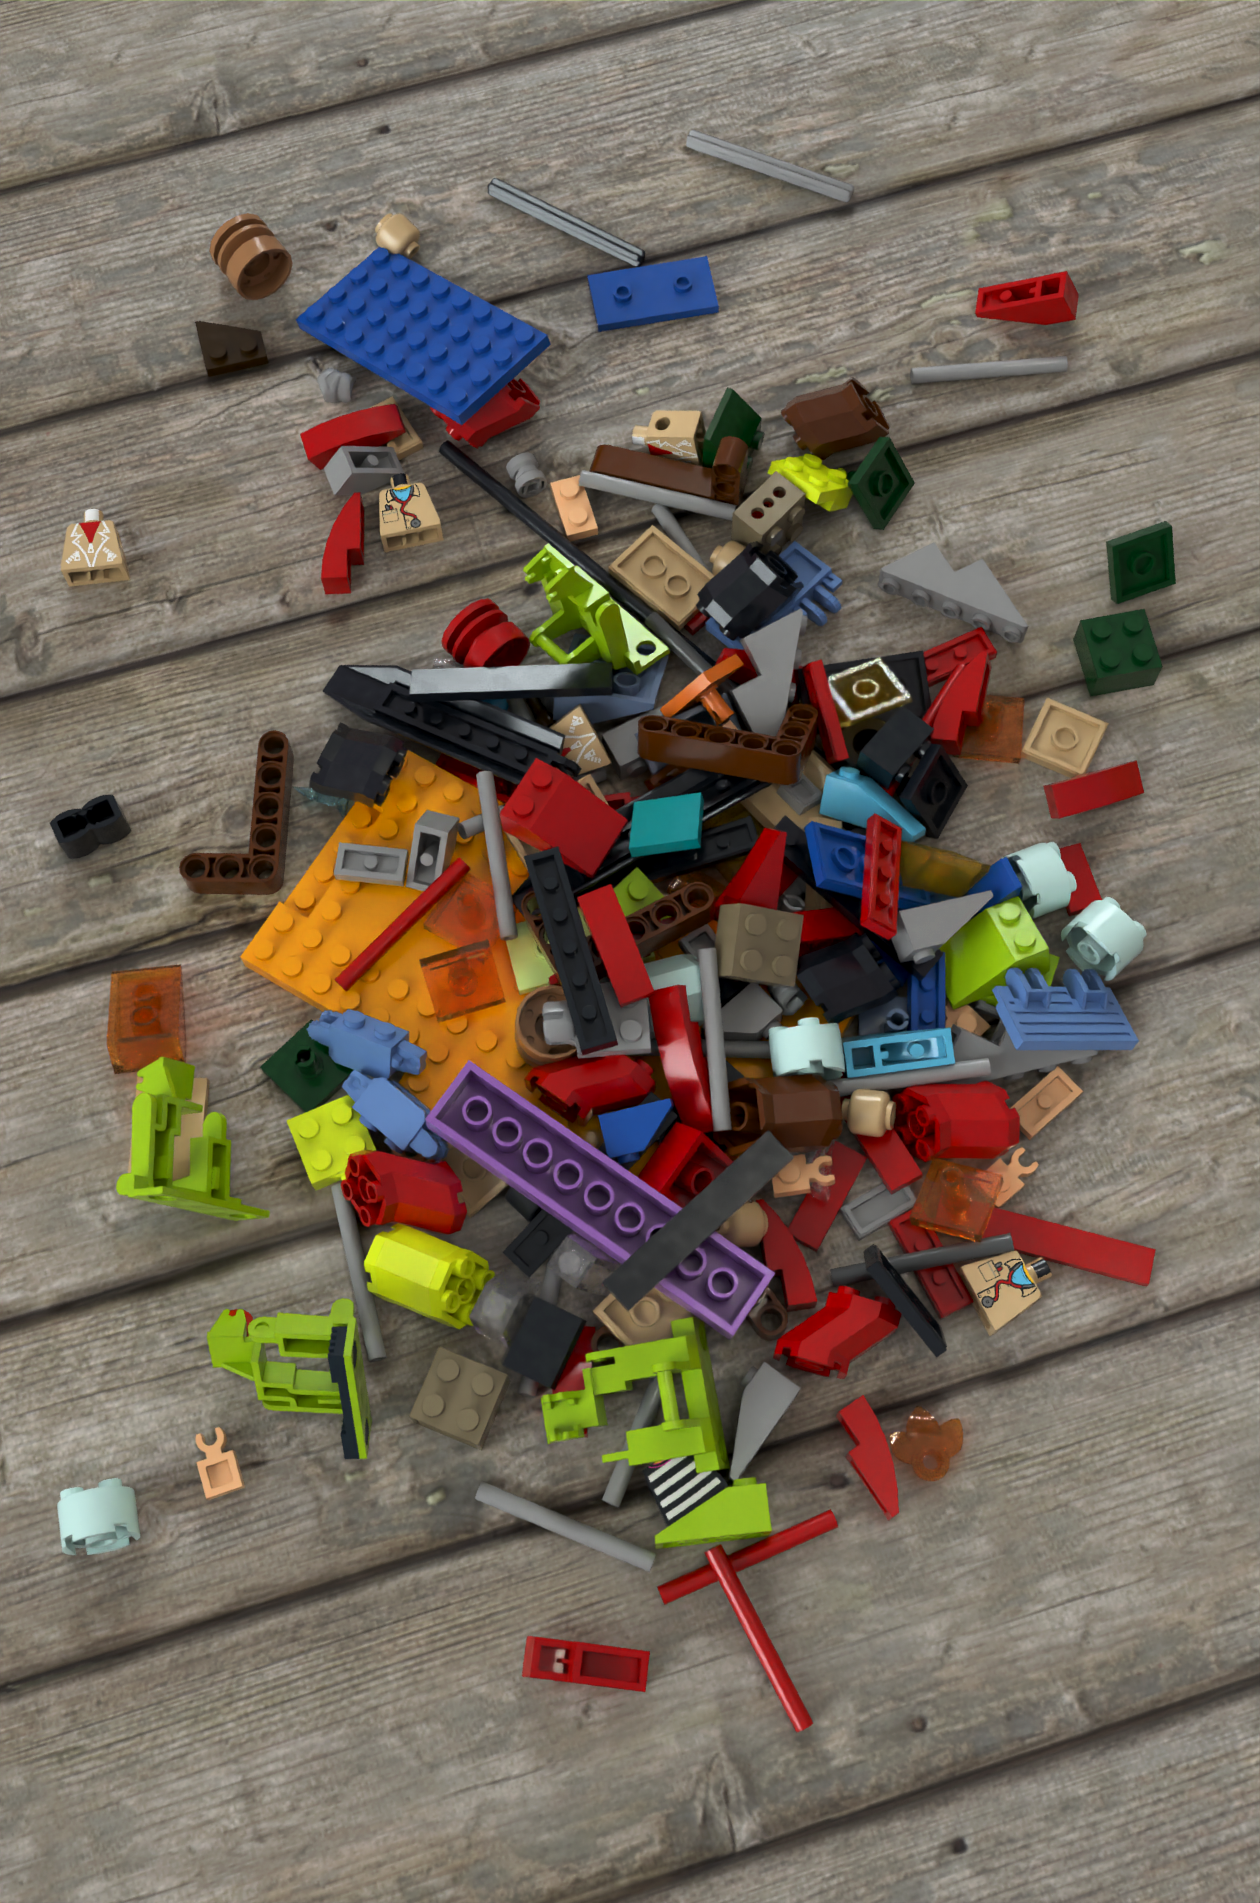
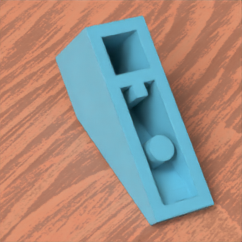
M840 767V769L826 775L819 814L867 828V819L875 813L902 828V840L914 842L925 835L926 828L872 778L860 775L858 769Z
M950 1027L841 1038L845 1062L844 1074L847 1078L955 1064Z

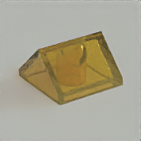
M880 657L827 677L841 728L854 725L912 702V696Z
M901 840L900 873L903 886L959 898L989 872V864L960 853Z

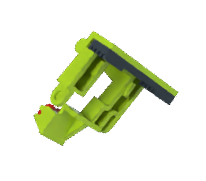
M347 1298L336 1300L332 1304L329 1317L278 1312L277 1317L263 1316L253 1320L251 1314L243 1309L223 1310L210 1332H207V1342L213 1368L222 1367L254 1381L258 1400H261L264 1408L268 1410L343 1414L341 1440L344 1458L367 1459L372 1418L357 1318H354V1303ZM264 1343L278 1344L279 1353L282 1357L327 1358L330 1368L329 1372L297 1369L296 1363L267 1361Z

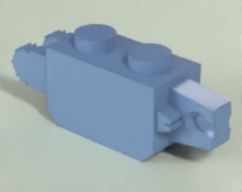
M329 1009L321 1013L319 1021L313 1020L306 1029L309 1037L329 1047V1056L335 1063L360 1071L374 1078L384 1077L388 1079L397 1070L419 1075L426 1068L427 1051L409 1042V1031L396 1027L391 1023L364 1015L359 1011L347 1009L342 1014L330 1011Z
M352 1071L348 1079L343 1083L342 1088L354 1100L355 1104L352 1108L361 1115L359 1121L364 1126L374 1132L377 1130L382 1132L387 1137L384 1142L400 1154L403 1151L418 1153L426 1159H433L435 1161H440L447 1157L448 1144L440 1136L427 1128L425 1118L431 1110L397 1081H391L384 1077L372 1079L360 1071Z

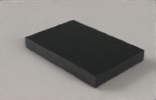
M871 1245L863 1251L866 1270L937 1358L947 1350L942 1327L878 1246Z

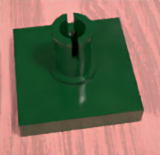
M881 436L877 439L858 469L850 471L846 477L849 480L847 483L873 529L879 530L885 529L915 484L890 437Z
M1167 521L1106 541L1111 600L1116 604L1176 584L1172 525Z
M312 1019L260 1067L304 1113L324 1105L342 1088L343 1083L353 1071L351 1068L335 1063L329 1056V1047L309 1037L306 1029L313 1021Z

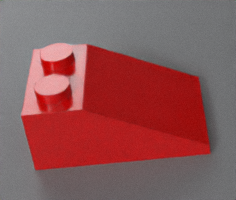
M538 758L534 760L499 813L503 831L540 851L558 846L564 864L592 879L628 824V819L569 775Z

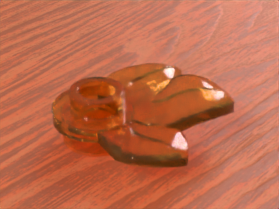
M916 1406L908 1417L906 1432L899 1431L889 1434L890 1447L899 1461L912 1465L915 1474L919 1478L929 1482L937 1481L948 1472L949 1459L955 1456L962 1448V1424L958 1418H955L939 1426L938 1422L926 1409ZM924 1457H934L937 1462L936 1468H926L923 1463Z

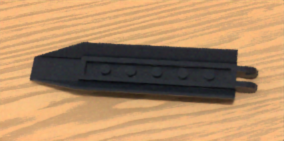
M339 665L323 689V693L361 719L482 771H492L494 776L515 785H519L536 758L574 777H577L582 769L577 763L561 756L565 741L564 734L482 700L411 702L410 684L412 671L397 665Z
M690 768L615 811L628 819V824L593 879L564 864L573 896L645 857H632L629 850L634 802L701 792L704 800L702 823L760 790L771 786L773 783ZM530 876L512 895L513 904L523 917L522 900L526 894L534 891ZM539 908L532 912L534 916L541 914Z

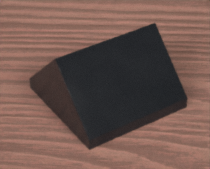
M532 1294L500 1362L503 1366L555 1390L587 1321Z

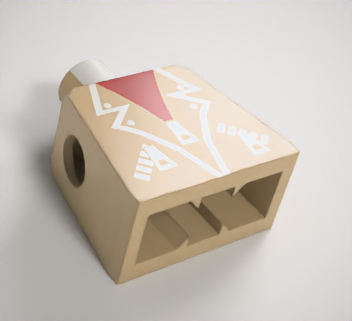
M656 410L652 414L649 427L635 425L632 442L635 445L648 446L651 455L703 466V440L706 429L701 411Z
M98 509L86 510L84 512V523L70 524L67 527L61 560V572L69 587L130 580L117 528L113 521H104L103 512Z
M581 704L575 706L549 727L565 735L561 756L572 760L582 768L578 775L611 763L610 756Z

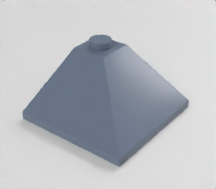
M575 633L567 654L574 651L590 636ZM641 645L638 647L637 652L641 655H650L656 648L654 646ZM670 653L638 675L633 673L628 667L617 670L613 668V695L554 697L553 720L558 721L579 704H581L591 724L653 710ZM599 658L591 663L607 662L603 658Z

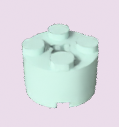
M1038 843L1004 856L1008 858L1022 884L1019 898L1032 920L1064 908L1069 904L1071 892L1077 889V884L1073 874L1066 870L1061 860L1060 849L1056 843Z
M1105 897L1103 900L1091 902L1064 927L1061 932L1062 942L1067 939L1070 947L1066 952L1082 971L1084 969L1096 970L1098 974L1106 976L1104 981H1110L1143 950V939L1147 934L1145 928L1139 922L1133 921L1121 910L1116 900L1111 897Z
M809 1017L798 1020V1026L795 1027L779 1026L768 1030L774 1077L814 1074L822 1076L825 1080H832L843 1076L842 1072H845V1062L839 1024H820L819 1018Z
M121 1479L103 1480L98 1483L97 1488L83 1490L81 1487H74L60 1492L61 1500L57 1503L63 1553L76 1555L75 1548H86L87 1555L100 1554L130 1545L129 1537L131 1536L136 1541L140 1538L135 1491L133 1488L122 1486Z

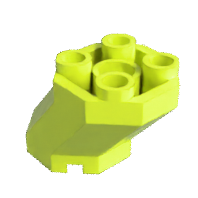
M399 1223L391 1226L394 1230L390 1232L382 1231L375 1236L364 1261L365 1272L371 1274L372 1283L367 1282L369 1292L384 1301L397 1304L456 1329H461L466 1325L474 1326L480 1321L482 1311L496 1282L495 1273L489 1270L487 1260L471 1250L460 1248Z

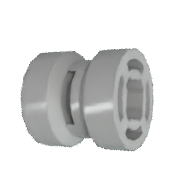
M529 452L516 455L506 465L510 478L516 481L515 488L518 494L523 498L533 497L542 492L547 486V479L544 473L538 470L539 465L535 455Z

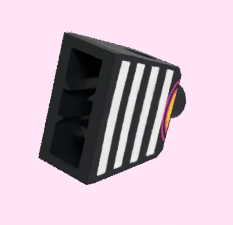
M694 1455L654 1462L642 1471L666 1527L729 1486L716 1470L697 1473Z

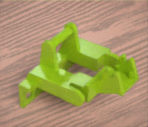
M549 543L523 568V571L527 574L525 580L529 584L541 580L546 593V599L553 613L552 617L531 633L529 641L534 647L543 649L558 664L591 663L599 658H603L607 663L612 662L615 670L628 667L633 673L638 675L670 653L669 648L609 596V592L579 566L576 565L574 567L570 561ZM582 627L591 634L587 640L570 654H567L552 641L571 630ZM643 644H651L656 648L650 655H641L637 652L638 647Z
M159 1057L158 1060L140 1069L137 1072V1076L143 1078L142 1083H137L136 1089L143 1093H140L135 1098L132 1106L131 1173H125L119 1177L116 1184L117 1193L134 1199L234 1221L269 1218V1210L241 1204L242 1199L230 1197L231 1140L226 1139L227 1120L221 1113H209L203 1122V1137L190 1138V1175L172 1181L174 1137L181 1136V1115L203 1112V1105L186 1101L192 1100L195 1066L167 1057Z
M696 1317L671 1321L673 1338L585 1354L586 1362L598 1363L614 1358L615 1364L582 1369L585 1384L584 1390L543 1395L541 1404L547 1443L551 1444L585 1437L584 1428L607 1426L604 1395L633 1390L632 1381L657 1377L665 1422L658 1426L625 1431L628 1450L601 1455L602 1463L628 1459L629 1466H636L694 1455L697 1473L730 1469L704 1322ZM672 1374H682L689 1419H680Z

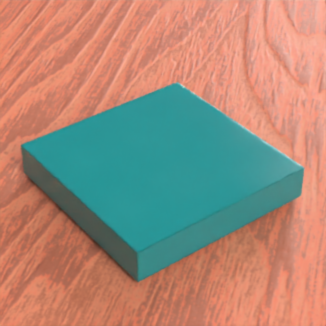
M702 793L634 802L629 842L631 856L639 857L700 848L704 807Z

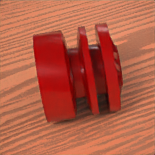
M489 598L473 602L460 611L444 631L441 640L444 650L452 655L453 659L463 665L464 668L519 666L530 648L529 638L516 624L508 622V616Z

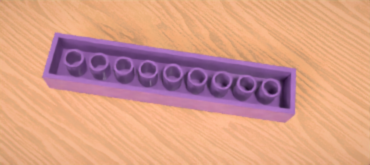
M468 1060L425 1118L427 1128L620 1264H623L683 1209L470 1060ZM715 1231L654 1288L730 1340L775 1275V1272Z

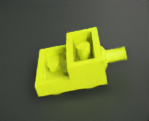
M812 454L787 457L786 459L771 462L768 474L772 475L777 471L806 493L805 497L829 512L848 507L853 493L847 484L849 480L846 479L847 473L845 469H830L822 464V460Z
M349 1095L286 1120L310 1182L316 1191L346 1179L345 1171L350 1154L361 1150L377 1151L368 1128L359 1121L361 1115L352 1108L355 1102Z

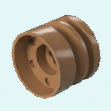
M247 213L235 216L226 221L211 240L209 251L212 260L228 277L229 282L236 291L245 299L258 300L271 295L285 283L291 273L293 264L291 255L281 242L274 237L273 232L258 215Z
M549 985L537 988L525 996L517 1008L515 1020L517 1051L526 1064L533 1068L577 1056L575 1046L571 1044L548 1045L544 1039L543 1004L548 1001L566 1000L562 986Z

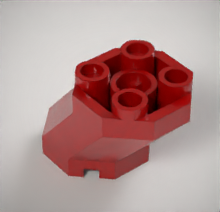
M513 378L463 425L430 407V410L448 425L445 429L450 436L457 441L464 438L470 445L478 449L489 438L532 418L540 409V400L521 378L518 381Z
M626 1055L578 1058L576 1056L534 1067L524 1079L525 1086L531 1093L536 1088L542 1093L539 1100L546 1107L572 1123L578 1117L579 1126L582 1127L587 1125L592 1116L640 1104L651 1091L654 1093L656 1090V1082L650 1077L654 1070L643 1060L636 1058L633 1061Z
M987 1080L976 1084L915 1085L907 1087L892 1098V1102H896L894 1129L909 1153L924 1162L936 1158L994 1159L1005 1155L1009 1151L1008 1149L1015 1147L1019 1143L1020 1116L1015 1107L1012 1109L1008 1108L1005 1100L1010 1099L1006 1090Z
M361 1150L350 1154L345 1171L346 1179L341 1182V1189L345 1199L351 1201L359 1213L360 1220L364 1226L383 1225L390 1222L438 1234L449 1235L461 1231L467 1214L466 1203H459L457 1193L463 1192L461 1181L446 1161L440 1160L435 1162V1160L421 1162L372 1150Z
M839 1286L837 1293L829 1292L824 1308L777 1340L773 1359L780 1361L781 1355L788 1357L786 1365L823 1377H829L830 1371L834 1370L838 1371L837 1378L845 1379L851 1362L895 1333L899 1326L901 1312L895 1310L896 1306L889 1298L875 1296L874 1300L861 1297L860 1291L854 1288Z

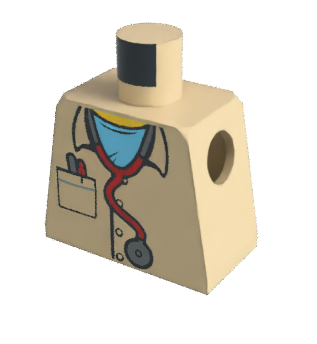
M404 473L392 476L390 479L392 488L382 490L379 493L380 536L384 552L444 541L440 519L423 483L410 484L409 476Z
M1017 1251L964 1265L958 1271L974 1301L972 1305L989 1336L997 1333L1033 1306L1042 1297L1036 1284L1052 1276L1048 1264L1042 1257L1025 1265Z

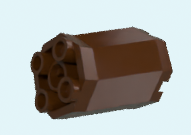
M851 377L842 385L796 396L781 410L785 421L790 426H793L796 432L793 434L796 444L803 451L808 448L812 455L822 460L839 451L874 443L880 436L885 437L888 435V429L890 428L880 406L875 400L873 402L870 401L866 396L869 392L854 377Z
M804 1074L755 1079L743 1077L728 1082L732 1130L712 1132L713 1139L718 1144L725 1145L728 1148L726 1151L731 1156L742 1155L768 1130L789 1153H809L829 1147L833 1139L839 1138L843 1130L840 1094L833 1082L826 1081L820 1075Z

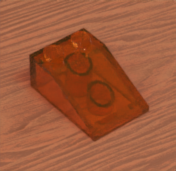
M181 964L113 971L111 973L107 1048L114 1074L138 1072L140 1069L158 1060L159 1057H167L186 1063V1026Z

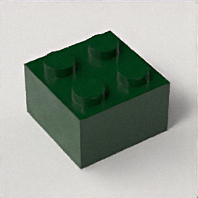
M1145 609L1080 620L1073 641L1090 697L1155 684L1163 666Z

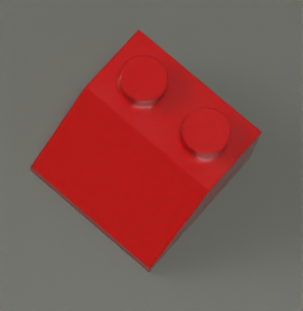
M676 1122L642 1169L638 1178L681 1208H684L734 1161L702 1131Z

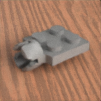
M610 982L600 983L618 1045L586 1055H582L567 1001H548L543 1004V1033L548 1045L571 1044L576 1047L578 1058L651 1053L647 998L621 1008Z

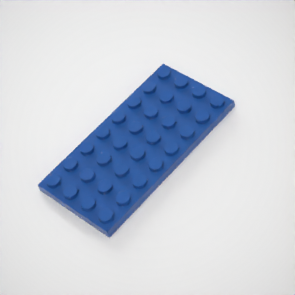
M381 247L374 250L364 261L352 269L349 274L330 288L327 293L296 319L301 330L461 425L551 345L547 334L403 255L391 254L386 248Z

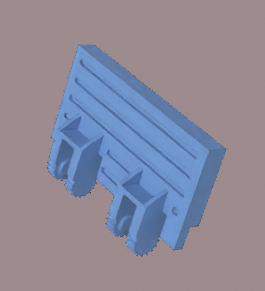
M794 541L779 556L797 573L798 578L794 582H802L804 587L760 629L798 609H802L803 615L807 616L812 622H815L818 626H823L828 619L824 611L812 603L813 600L834 614L841 609L840 601L821 585L834 592L842 585V580L832 573V569ZM713 617L705 623L706 630L728 648L744 649L740 642L741 638L737 637L735 641L727 638L719 629L721 625Z
M1009 968L1005 977V982L1008 986H995L992 990L998 1001L995 1008L1016 1050H1132L1139 1042L1111 988L1105 987L1096 970L1084 969L1080 975V972L1076 969H1067L1064 971L1065 973L1062 978V983H1064L1065 987H1050L1037 968H1027L1025 974H1022L1023 971L1021 969Z

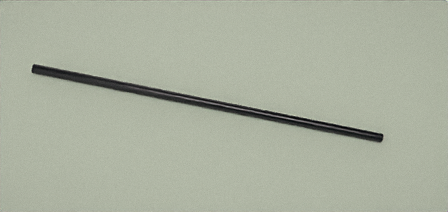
M447 440L440 446L439 453L549 543L573 565L579 566L644 623L646 618L655 612L452 442ZM667 622L712 667L715 666L716 661ZM729 678L726 679L734 688L740 686V684ZM815 744L813 750L827 762L825 752ZM839 763L830 764L835 770L842 767Z

